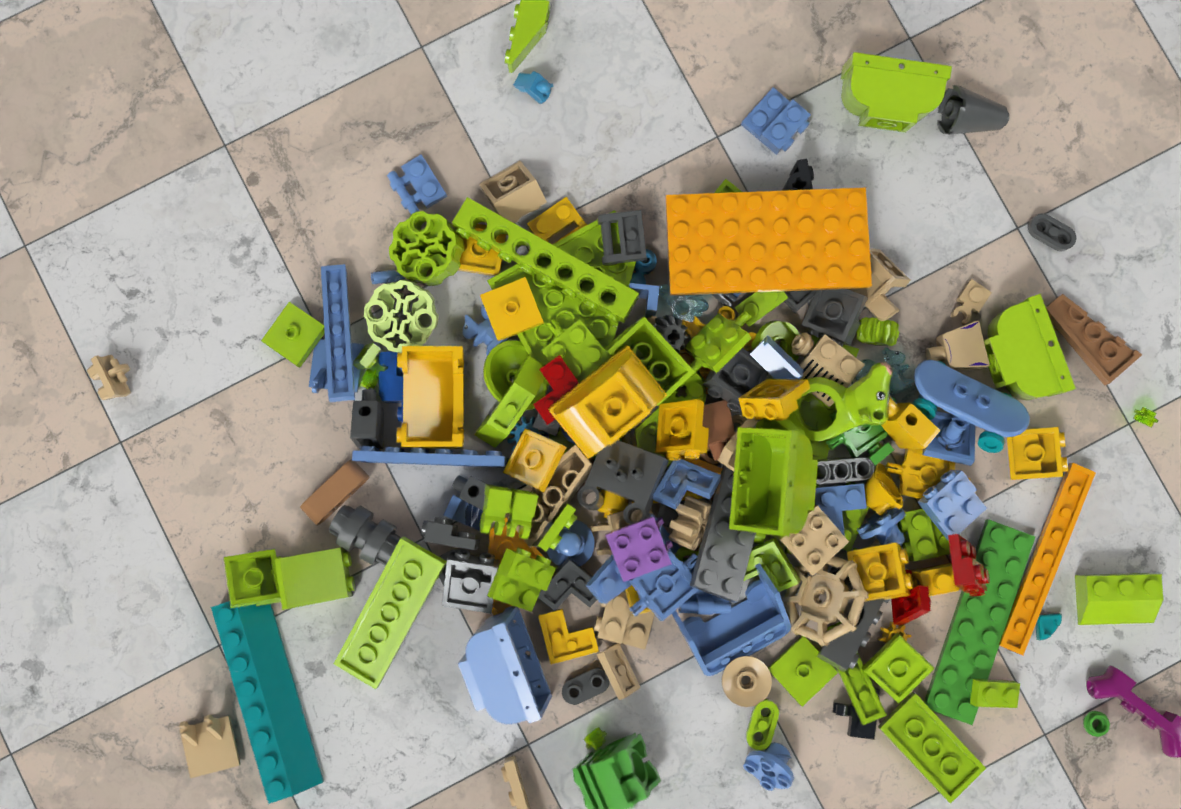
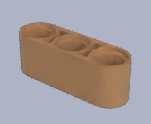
M351 459L320 486L300 508L318 526L348 500L370 477Z

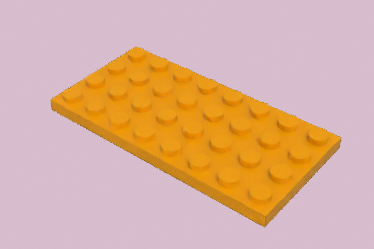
M866 187L666 195L670 295L870 288L872 286Z

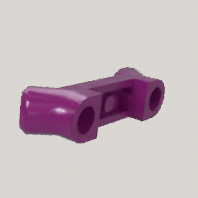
M1110 665L1101 676L1088 678L1086 687L1091 697L1094 699L1117 697L1122 701L1120 706L1132 714L1136 712L1142 717L1140 721L1152 730L1155 728L1159 730L1162 752L1166 756L1173 758L1181 757V717L1167 711L1163 715L1158 713L1131 691L1136 682L1114 666Z

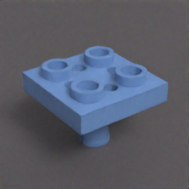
M937 411L936 416L930 421L940 429V432L936 435L939 437H935L926 449H923L922 455L971 466L975 461V425L953 414Z

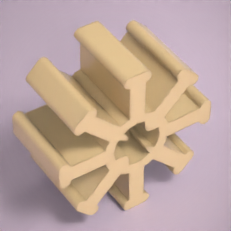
M687 496L685 504H679L676 509L679 515L678 519L671 520L669 527L674 530L669 535V540L695 552L698 551L700 542L703 539L711 505Z

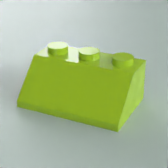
M642 317L623 331L605 348L611 357L626 345L631 348L667 394L657 406L695 373L645 317Z
M1162 574L1075 575L1078 625L1155 622L1164 600Z

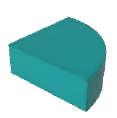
M1040 614L1035 625L1036 639L1045 640L1050 638L1058 626H1060L1062 614Z

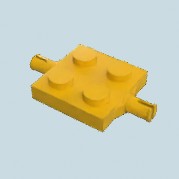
M905 449L902 464L898 465L887 462L886 467L890 468H885V472L899 475V491L902 496L921 499L924 497V491L932 486H936L941 481L940 478L944 473L949 470H955L956 462L922 455L923 449Z

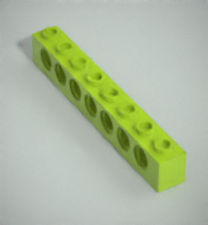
M468 197L452 221L455 229H457L455 232L465 239L471 237L477 240L476 244L486 251H490V249L495 250L499 253L498 257L508 263H511V261L520 265L519 268L529 275H532L534 272L541 276L540 280L548 286L553 287L554 284L562 288L561 292L572 299L575 297L584 301L583 304L593 311H596L598 308L605 312L604 316L612 322L618 323V321L625 323L639 299V293ZM478 223H487V227L485 230H475V227ZM500 234L508 235L506 242H496V238ZM528 246L530 250L526 255L517 254L518 248ZM546 257L551 260L550 265L547 267H540L538 265L541 258ZM568 269L573 274L569 279H562L559 277L560 272ZM590 281L594 284V288L586 292L580 288L581 284ZM611 293L616 299L613 303L607 304L602 301L603 295Z

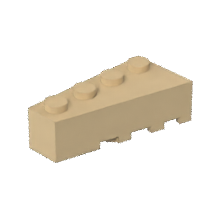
M574 445L562 456L544 493L529 485L522 489L535 492L538 495L531 531L528 539H524L530 548L538 547V544L590 474L594 460L592 458L588 459L577 445ZM505 513L507 519H509L510 513ZM518 525V526L516 527V530H517L518 533H519V526H520V525Z

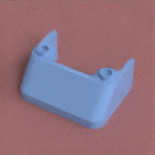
M760 563L755 565L760 580L753 581L748 585L745 592L747 600L732 607L731 613L720 614L705 623L700 617H688L682 622L676 610L672 613L684 639L706 676L720 673L733 659L741 656H750L784 637L791 630V623L780 594Z

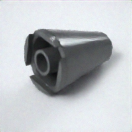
M953 85V89L948 88L945 91L943 100L938 108V113H942L941 121L937 120L939 131L947 135L1001 130L1007 125L1010 117L1005 106L958 85Z

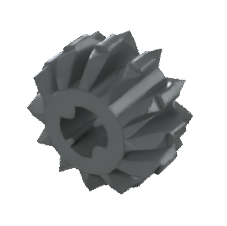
M672 315L655 318V324H652V326L680 354V348L686 347L683 342L684 339L689 338L684 334L688 327L681 325L682 320L672 317Z

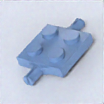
M669 549L668 556L671 565L629 580L640 598L638 602L629 608L632 614L636 617L647 607L652 610L659 621H663L694 595L699 589L690 586L692 575L689 570L696 564L697 556L695 554H692L686 561L682 562Z

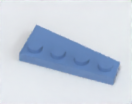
M661 525L659 532L663 543L666 544L670 534ZM671 541L673 547L670 550L675 554L680 547L677 543ZM612 554L585 586L600 603L606 604L630 587L631 583L629 580L623 582Z

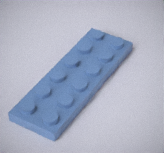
M360 446V451H353L352 461L363 463L505 468L508 463V458L502 456L501 451H485V455H478V452L475 450H460V454H453V451L450 449H435V454L424 448H410V453H406L404 449L399 447H385V452H380V448Z

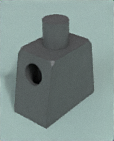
M373 389L362 390V400L353 402L350 438L358 449H360V446H373L383 449L384 410L379 401H376L377 391Z
M458 475L453 482L452 488L461 493L459 498L483 510L485 485L487 483L473 476L466 479Z

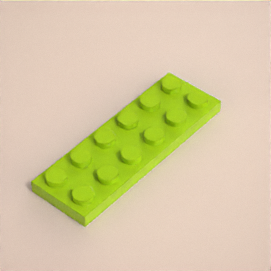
M405 536L400 538L339 652L334 665L376 690L447 561Z

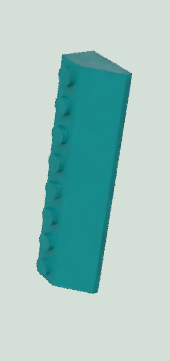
M230 601L211 607L268 804L292 797L323 783L321 769L272 605L256 606V604L231 608Z

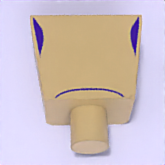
M979 321L972 322L936 337L937 346L926 349L927 360L941 361L954 370H980L990 366Z

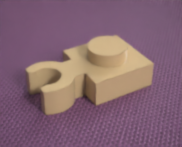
M973 279L969 280L956 301L961 303V306L955 308L951 312L950 317L954 318L958 312H961L964 315L961 324L968 323L972 317L971 311L977 314L992 292Z

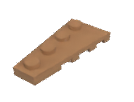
M1061 294L1046 306L1051 323L1104 386L1110 384L1142 356L1137 350H1131L1125 345L1126 342L1119 336L1114 337L1106 331V327L1099 321L1095 322L1089 318L1086 311L1065 295Z

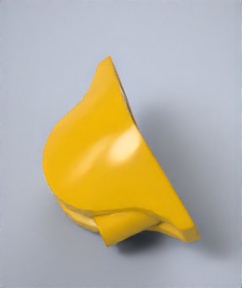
M879 462L875 465L872 476L866 481L864 489L866 506L882 516L889 509L902 508L903 498L890 474L885 472V466Z

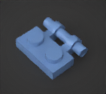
M422 154L401 166L406 174L403 177H399L395 171L387 174L391 182V188L394 192L397 191L402 199V206L404 209H408L411 215L420 211L416 204L421 201L428 209L447 197ZM411 183L417 193L410 195L405 186Z

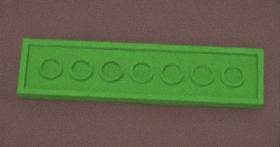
M989 519L985 520L975 551L976 561L988 569L990 583L986 584L987 591L982 596H970L969 593L961 591L924 703L932 711L973 726L979 708L970 704L973 679L988 680L999 648V642L1005 630L1035 536Z

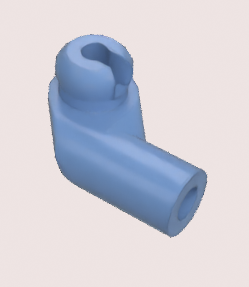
M395 270L371 272L372 284L392 283L405 279Z

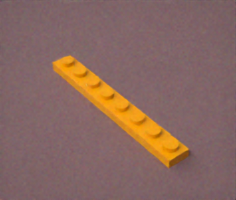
M1069 463L1068 472H1065L1014 600L999 646L1019 655H1024L1096 472L1076 463Z

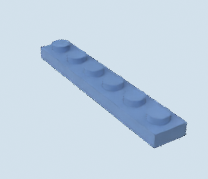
M346 265L321 266L328 399L330 402L355 400Z

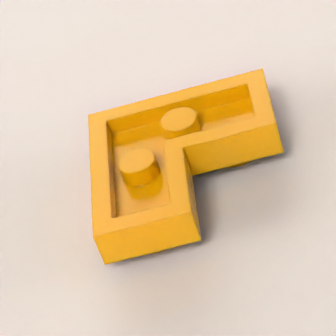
M563 609L538 615L551 665L599 652L593 626L569 633Z

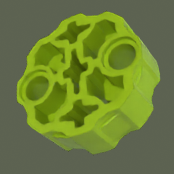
M424 211L412 213L409 219L399 222L393 231V241L389 246V256L394 261L397 272L410 281L427 284L428 286L440 285L445 278L453 276L461 266L460 258L464 252L463 239L455 232L454 225L438 213L427 214ZM427 222L426 227L421 230L422 224ZM433 268L431 275L427 277V271Z

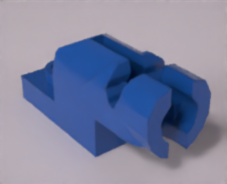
M380 352L379 365L388 367V369L379 372V396L385 403H401V407L397 409L398 421H401L402 425L403 371L402 368L397 366V354L400 352Z

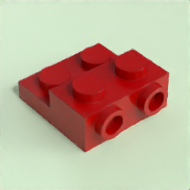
M959 534L948 535L954 585L963 590V592L969 593L970 596L985 595V591H987L986 584L990 583L988 569L976 561L974 545H971L970 542Z

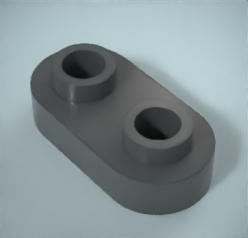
M1038 214L1028 223L1029 234L1056 251H1066L1076 243L1075 231L1048 214ZM1037 224L1042 226V231L1037 229ZM1058 236L1063 238V243L1058 241Z
M592 668L564 683L562 687L563 699L571 705L580 704L605 692L609 686V679L603 669ZM599 677L602 683L599 686L593 685V678ZM571 688H577L579 694L574 697L570 695L569 691Z

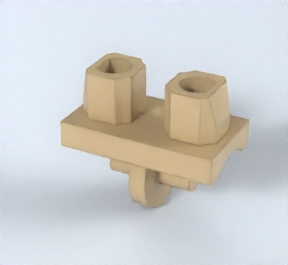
M98 355L91 358L93 364L87 369V372L93 380L101 379L103 386L98 389L101 400L126 397L131 394L126 383L128 380L125 376L130 371L128 364L120 365L113 355L99 357Z

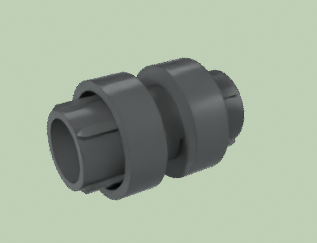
M346 505L342 506L329 526V532L338 537L336 544L349 552L357 547L362 550L360 554L362 560L372 566L377 562L386 566L400 538H402L395 534L397 527L384 519L379 524H376L372 521L374 513L361 505L356 509Z

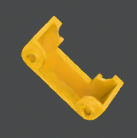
M402 346V353L397 354V366L402 368L403 422L402 427H397V442H401V447L464 449L463 346Z

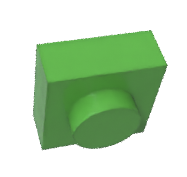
M878 442L867 450L869 455L865 458L870 459L875 466L893 452L894 448L889 442L881 445Z

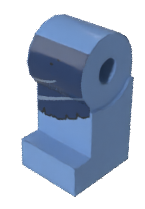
M453 495L444 516L480 531L483 510Z

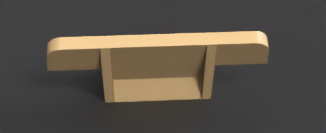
M870 248L872 286L870 288H854L849 290L866 296L868 298L865 303L866 308L878 320L886 321L900 310L885 294L891 287H906L911 280L880 249Z

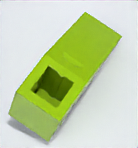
M521 0L520 4L515 5L514 18L517 20L515 27L511 26L509 41H512L511 49H507L505 54V63L508 64L509 73H513L546 34L550 15V1Z

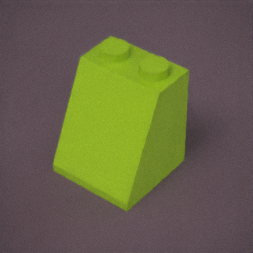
M344 548L274 559L282 610L353 596L352 591H355L354 577L350 576L348 568L351 566V556L349 551L346 552Z

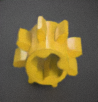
M890 621V627L880 628L883 634L878 640L887 643L892 638L891 634L898 632L907 641V638H910L911 635L904 632L905 625H899L896 628V625Z

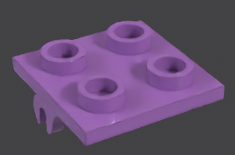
M654 516L605 534L623 582L671 565L668 551L673 547L671 540L666 541V544L663 543L659 532L660 526L664 524L662 517L657 518L658 520L655 521Z

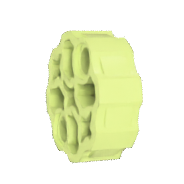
M402 279L392 283H384L374 290V294L365 305L364 317L368 326L367 332L374 342H379L389 351L401 353L402 346H422L428 341L429 336L438 324L439 315L436 312L434 297L428 290L417 285L415 281ZM407 285V290L415 294H409L404 298V294L396 289H402ZM391 293L397 299L396 308H394L395 299L391 296ZM418 297L419 300L413 303L412 311H409L411 300ZM374 305L382 307L383 315L381 318L373 316L371 309ZM403 308V314L407 315V318L402 320L400 324V317L396 316V313L400 312ZM426 313L431 316L432 324L430 326H423L420 323L421 314ZM394 321L392 331L385 334V331L391 328V322ZM407 324H409L408 331L411 333L413 338H411V336L406 332ZM400 334V339H403L405 342H401L397 346L396 341L390 339V337Z

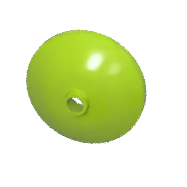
M510 340L502 342L495 346L485 359L483 367L484 380L490 393L499 402L512 384L510 379L515 380L516 372L528 356L521 341ZM542 382L536 396L526 410L534 409L533 404L545 396L547 387L544 382Z

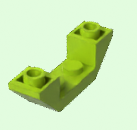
M530 355L527 356L516 372L515 380L491 415L488 414L475 432V436L496 448L510 434L536 396L545 379L539 370L545 366Z

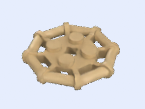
M834 556L812 577H807L809 572L802 565L799 567L795 566L794 570L799 576L800 582L802 580L798 595L796 596L800 582L788 588L785 597H782V602L785 605L792 625L791 631L795 635H802L814 640L821 646H827L832 640L850 631L854 632L857 629L856 624L865 599H868V592L865 591L858 574L857 564L853 560L847 561ZM829 565L840 569L836 575L828 572ZM847 576L854 591L849 592L848 586L844 583V579ZM826 592L827 599L821 604L822 600L819 599V595H824ZM849 599H854L849 615L846 617L844 611ZM796 603H798V605H800L803 610L801 611L802 615L800 617L795 606ZM810 620L817 622L818 631L806 627V624ZM838 620L842 622V624L827 631V624L835 623Z

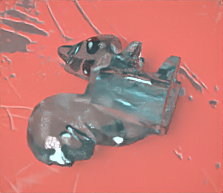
M669 284L659 286V296L666 300V303L672 310L673 317L693 322L694 316H702V312L707 311L709 308L708 302L701 294L670 295Z
M885 347L882 354L886 363L890 365L893 371L889 385V395L893 397L911 387V384L915 381L911 378L905 379L903 373L910 367L909 365L900 366L906 359L905 355L902 352L893 351ZM870 359L862 360L861 362L865 365L855 379L858 381L866 376L871 367L876 364L875 361Z

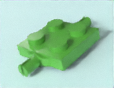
M837 410L829 415L832 422L836 419ZM865 424L827 440L826 444L829 449L833 450L843 443L851 457H858L889 435L881 425Z

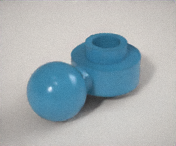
M646 249L648 263L636 261L634 268L636 272L633 273L630 283L646 285L644 275L650 274L655 269L657 263L656 255L651 250Z

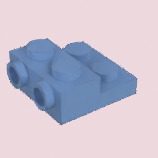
M773 87L747 115L741 125L777 155L781 150L786 152L795 141L792 138L797 132L802 134L810 125L808 119L811 114L793 99L790 102Z
M949 470L944 473L940 478L941 481L936 486H932L924 491V497L918 501V504L947 540H949L948 535L960 534L987 509L975 494L977 489L961 470Z

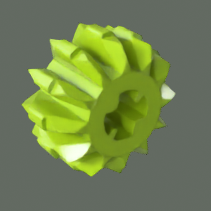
M865 317L859 320L860 326L856 332V339L859 342L875 346L890 347L896 345L897 338H899L898 323L893 320L880 321L873 317Z

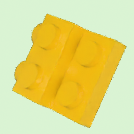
M808 379L764 380L739 397L743 417L756 420L767 418L768 420L775 419L776 421L789 418L790 414L798 409L797 400L810 389Z
M695 399L659 405L656 453L666 455L665 458L667 460L673 461L680 460L681 455H685L684 457L688 459H699L700 454L707 453L709 428L702 426L704 401Z
M1059 427L1026 429L1018 436L1007 437L1011 480L1063 477V472H1068L1067 457H1061V447H1066L1064 432H1059Z
M897 542L847 552L848 561L853 560L857 564L858 574L865 591L868 592V599H865V601L910 596L909 589H913V580L910 573L906 574L904 565L909 563L906 549H901V545Z

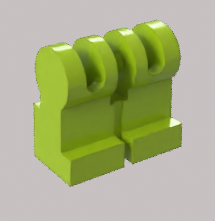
M486 484L480 532L488 534L491 523L495 521L494 534L501 535L505 526V513H510L506 523L507 537H514L516 527L520 525L519 538L528 539L538 495L532 491L513 488L510 490L506 487Z

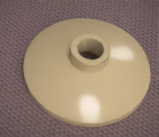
M741 656L733 659L725 667L722 674V688L727 698L734 704L742 707L756 706L761 701H764L770 693L772 677L768 667L761 660L752 656ZM743 676H749L750 681L748 684L741 683Z

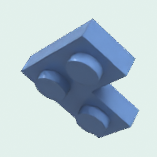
M683 459L673 461L654 492L653 500L677 509L687 490L710 500L721 481V475Z
M864 484L816 488L815 505L819 506L844 536L842 511L867 508Z

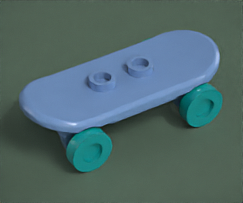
M924 360L915 369L914 380L920 394L918 399H915L912 404L929 420L936 416L938 406L948 413L985 429L978 439V446L982 450L989 453H998L1003 450L1005 444L1004 437L1018 436L1027 429L1030 423L1028 410L1011 395L997 391L948 367L941 361Z

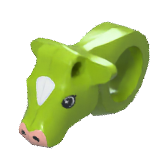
M886 362L876 363L871 367L866 376L849 388L825 377L808 379L810 389L797 400L798 409L790 414L789 420L795 426L801 427L805 432V436L813 441L832 439L848 430L865 424L883 425L889 418V385L893 374L892 368ZM812 392H823L835 402L837 409L836 419L827 429H813L806 425L802 419L800 412L801 404L805 397Z

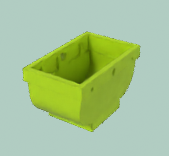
M853 52L842 67L840 78L843 79L841 100L847 111L853 115L860 116L858 126L905 133L940 105L945 94L946 82L951 77L952 66ZM899 64H902L904 69H900Z
M1041 294L1029 297L1019 304L1009 307L991 320L987 331L988 339L984 340L990 365L988 368L996 389L1006 386L1011 395L1021 400H1033L1044 396L1050 397L1076 389ZM1049 341L1053 342L1052 347L1048 345Z
M738 427L729 529L777 536H790V534L799 533L803 529L808 517V511H814L818 460H813L812 445L807 436L798 434L799 431Z

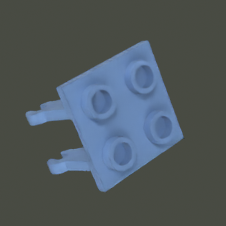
M320 339L313 351L309 387L312 388V393H319L320 389H328L325 340ZM352 343L353 361L363 349L364 344ZM353 366L355 392L358 393L361 370Z

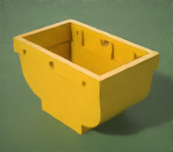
M626 345L555 402L548 410L589 459L608 444H613L650 414V410L661 402L667 394L631 348Z

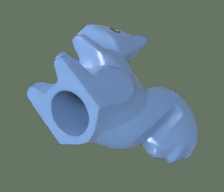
M482 304L481 314L484 321L478 324L470 316L465 315L463 337L468 340L475 338L473 341L474 347L485 343L487 346L486 355H488L495 346L508 341V338L501 341L497 340L485 307Z

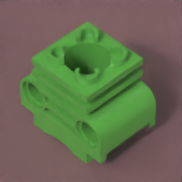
M633 733L608 744L603 750L601 748L594 753H588L572 769L574 781L582 791L584 804L587 809H630L635 807L638 802L648 799L651 791L661 782L657 769L650 760L642 761L647 756L641 733L637 735Z

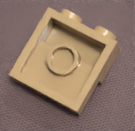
M624 591L608 603H601L600 606L604 607L603 616H597L594 631L598 632L597 638L645 650L655 614L651 611L638 614L636 617L632 615V612L629 610L628 598Z

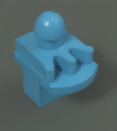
M533 71L532 74L519 73L513 86L520 92H526L535 101L542 104L549 98L553 84H550L539 73Z

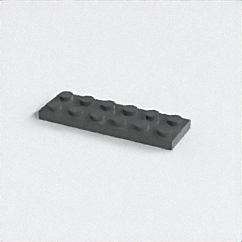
M723 465L720 474L721 481L715 491L690 586L735 603L739 600L756 533L729 529L734 471Z

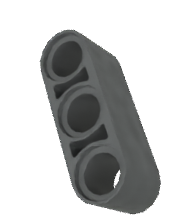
M861 457L817 459L816 483L828 484L867 480L874 473V465L870 459Z

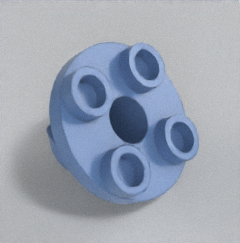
M892 508L887 510V514L883 516L878 514L871 516L867 519L868 523L857 529L862 539L876 536L881 545L896 542L902 545L905 541L904 533L900 531L896 523L903 519L906 514L902 508Z
M575 520L569 529L564 527L559 533L562 539L553 550L549 547L546 551L549 558L558 566L568 557L582 566L593 554L594 536L586 524Z
M771 743L765 749V752L751 751L743 765V768L760 780V785L769 791H773L774 788L788 789L794 781V774L786 765L792 757L789 750L779 743Z

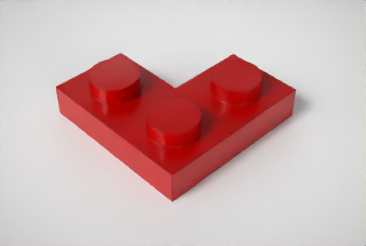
M560 355L539 369L553 391L538 400L533 406L547 425L556 420L548 408L579 384Z
M905 569L906 574L910 573L912 577V571ZM913 583V589H909L910 596L891 599L894 625L902 626L931 611L928 586L919 585L914 588Z

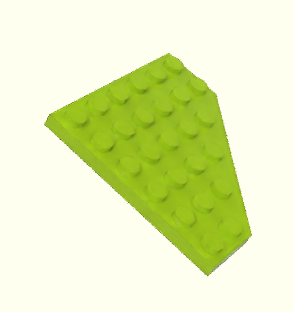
M598 219L552 244L629 287L636 261L609 266L602 264L604 251L601 225L598 224ZM617 222L611 224L614 254L621 253ZM546 257L541 258L538 265L540 267H547L550 265L551 260ZM519 264L487 280L491 289L494 290L526 277L544 324L517 335L528 355L544 365L550 361L541 350L550 344L555 337L549 327L546 326L550 322L556 329L551 322L553 319L556 320L563 330L569 328L580 319L604 349L615 338L619 321L615 323L604 316L605 312L598 308L596 311L589 309L583 304L584 301L578 297L572 299L561 292L562 288L555 284L553 287L548 286L540 280L541 276L534 272L532 275L525 273L519 268ZM565 269L560 272L559 277L569 279L573 273ZM586 281L581 284L580 288L588 292L594 288V284ZM607 293L602 297V301L607 304L613 303L616 299L611 293ZM544 379L543 382L548 389L549 383L546 379Z

